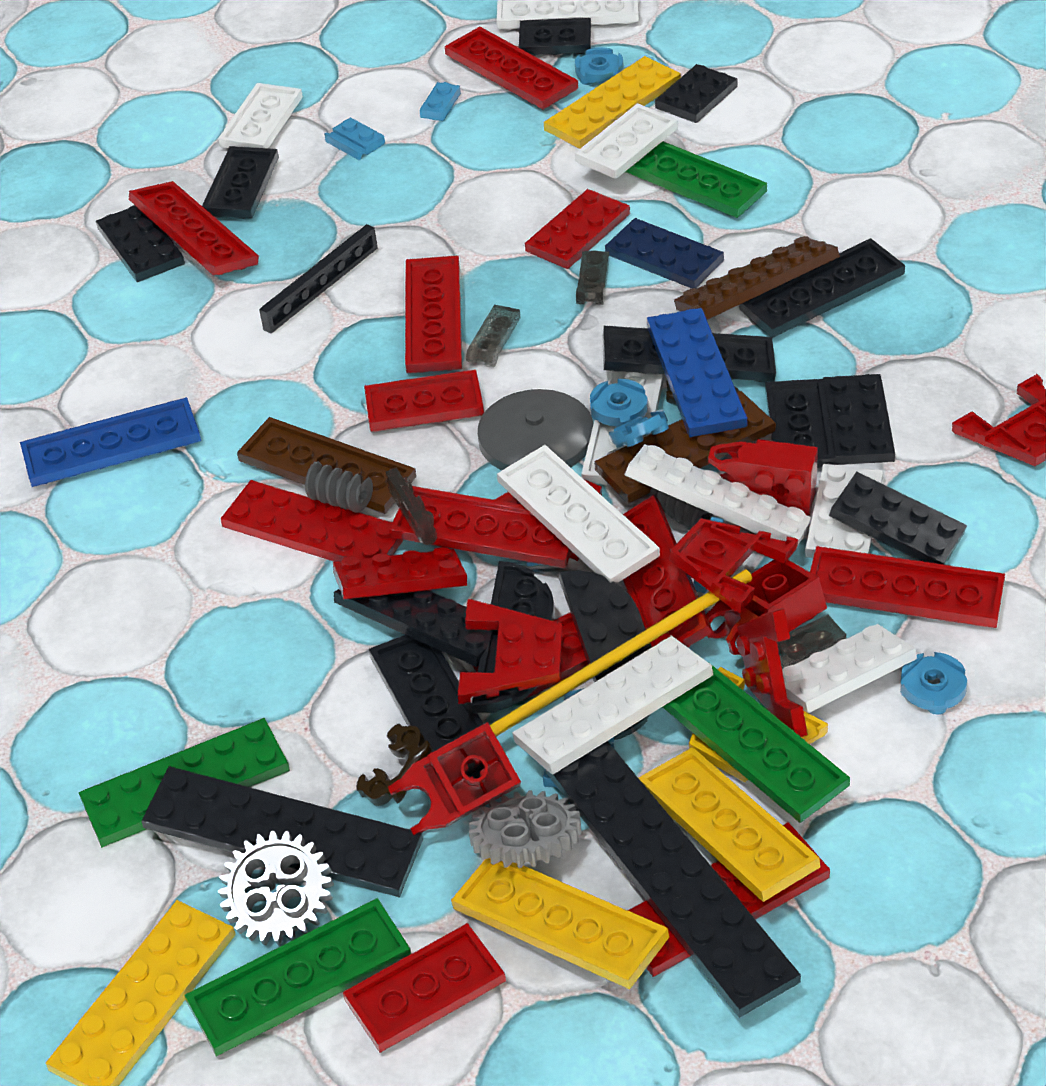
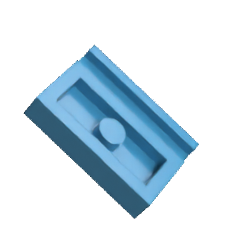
M351 117L332 128L333 132L324 133L325 142L357 160L362 159L361 155H368L385 144L384 135Z

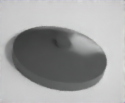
M531 389L516 392L493 403L482 415L477 431L479 448L486 460L500 470H504L544 445L552 450L569 467H572L582 460L587 453L593 428V419L585 405L568 394L547 389Z

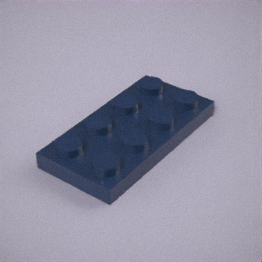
M634 218L605 245L606 255L691 289L697 288L724 261L723 251Z

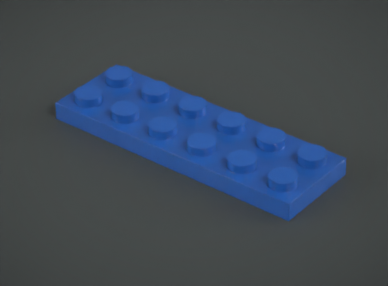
M702 308L647 317V328L688 436L694 437L747 427V416Z
M185 397L21 441L20 445L31 486L35 487L200 442L201 437L188 398Z

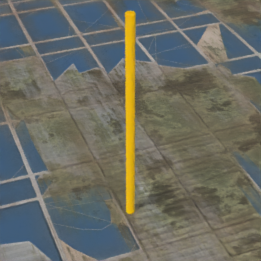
M746 569L732 577L745 584L752 581V576ZM709 591L492 723L490 727L495 736L497 737L720 599Z

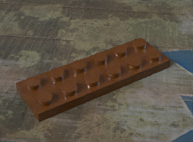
M808 236L799 237L794 240V243L786 247L775 248L771 254L765 257L752 259L750 264L744 267L729 270L728 274L723 277L712 278L706 281V285L686 290L682 296L674 299L676 310L686 311L702 308L708 320L840 257L838 247L827 244L825 241L810 239Z
M739 391L737 394L747 416V427L689 437L684 422L681 419L668 425L669 429L661 433L650 434L644 437V440L630 447L625 446L594 461L595 471L629 504L649 494L652 488L625 476L629 463L644 444L660 447L666 454L675 458L687 459L692 462L693 466L702 468L710 464L708 463V456L711 447L741 441L753 443L757 439L775 432L776 422L742 391ZM719 453L715 457L720 459L729 454Z
M271 417L259 427L237 452L238 461L304 485L308 470L314 462H320L322 467L330 465L333 470L341 468L343 473L351 471L353 476L361 474L364 480L369 477L373 483V492L366 507L383 514L389 511L417 477L416 469L411 466Z

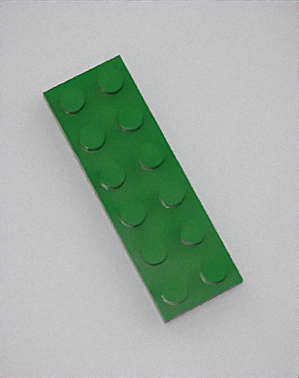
M664 141L625 171L736 218L742 215L767 192V182Z
M713 665V676L663 706L667 712L799 823L803 822L850 786V777Z
M262 718L78 793L102 848L146 830L143 828L142 819L168 766L247 787H252L290 771L268 723L265 718Z
M376 898L184 996L192 1014L217 1057L409 956L411 949L379 899Z

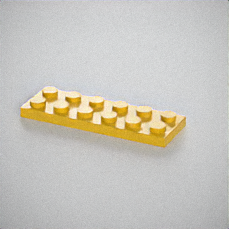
M644 56L544 121V130L581 149L637 103L645 106L659 97L681 78V73Z
M692 747L638 777L668 815L763 902L820 868L819 857L695 748Z
M490 858L485 859L451 899L453 909L627 989L632 988L669 938L668 928L524 865L522 868H518L517 863L514 862L506 868L503 861L493 865Z
M176 900L46 1061L45 1064L48 1071L76 1086H119L186 1000L184 995L193 991L236 935L234 927Z

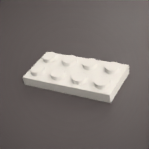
M257 83L219 136V146L229 148V146L269 148L303 98L302 89Z
M637 103L575 153V162L617 179L677 130L678 120Z
M823 464L805 548V557L813 558L816 546L869 554L872 537L830 517L829 513L831 507L856 471L882 483L883 470Z
M879 624L866 627L862 632L854 636L842 639L821 652L813 653L809 658L783 668L782 672L787 698L803 706V710L810 713L916 660V650L913 646Z

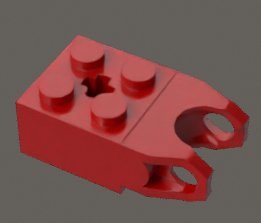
M757 439L756 443L741 441L711 447L708 463L725 472L720 474L722 479L732 483H742L754 493L769 495L776 499L777 503L788 508L796 507L801 509L805 515L810 516L816 494L818 447ZM719 453H728L732 458L719 460L715 456Z
M772 560L751 573L752 581L748 582L747 585L755 588L754 596L740 613L734 611L722 600H719L707 612L706 616L710 625L713 619L718 616H723L725 621L717 630H714L706 637L724 638L727 636L726 641L729 646V652L733 655H741L735 645L736 639L739 636L737 626L782 608L786 612L790 633L793 629L813 619L817 614L827 609L819 577L790 560H787L784 564Z
M487 722L412 764L401 779L387 788L391 796L400 791L418 789L425 792L430 798L431 807L428 813L418 824L410 828L413 835L430 829L448 827L475 812L480 807H484L489 802L520 787L521 781ZM474 763L475 767L481 765L483 768L480 771V777L474 779L473 776L469 778L466 775L468 765Z

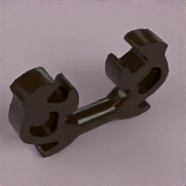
M398 723L388 731L386 736L391 742L388 745L390 751L398 758H404L409 754L408 760L398 776L391 780L385 771L378 768L373 769L375 776L368 780L365 774H362L356 785L357 791L362 797H367L370 802L377 806L384 805L392 798L396 803H400L403 800L407 791H400L391 796L387 787L401 779L412 764L427 757L433 751L432 746L427 740L425 741L418 727L401 726Z

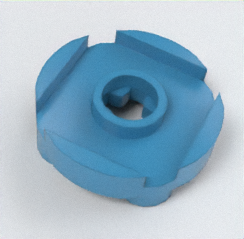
M591 48L585 51L586 55L580 58L579 54L575 59L576 75L584 85L604 83L624 69L622 55L619 52L618 56L613 54V49Z
M618 379V383L608 385V381L602 382L590 394L591 417L605 425L615 427L640 416L643 418L648 411V398L645 395L644 387L629 379Z
M664 410L651 412L652 417L649 419L640 416L613 429L614 431L609 432L612 443L617 448L625 445L630 447L644 440L642 436L650 433L655 435L669 429Z
M934 652V657H923L924 653L917 654L916 660L904 665L902 668L901 695L912 704L927 709L932 714H943L947 708H952L960 703L966 694L967 677L965 676V668L961 662L948 654ZM937 678L940 680V683L931 684L927 681V679L933 681Z

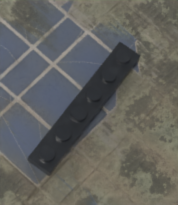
M366 224L259 309L263 330L272 334L378 249L375 227Z

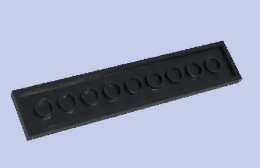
M608 741L553 775L546 770V774L565 798H568V802L575 805L576 811L580 812V817L739 1018L801 983V974Z

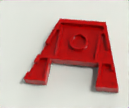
M1036 374L1018 384L1017 394L1032 405L1001 424L993 427L971 411L952 422V432L1030 465H1039L1046 460V389L1043 386V379Z
M701 518L670 550L669 560L734 611L740 613L753 599L755 588L731 578L733 573L754 551L784 564L797 550L798 539L788 536L786 541L770 538L771 533L759 531L756 535L740 532V526Z
M467 599L466 629L498 630L494 673L460 672L458 704L471 702V697L486 694L487 698L499 696V691L517 687L520 691L560 681L562 623Z
M782 608L737 626L739 637L736 639L739 653L743 656L745 668L742 670V676L745 679L746 686L775 717L800 737H804L808 733L803 706L787 699L777 642L790 639L786 612Z

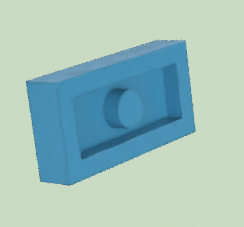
M437 82L420 108V118L444 121L461 94L460 85Z

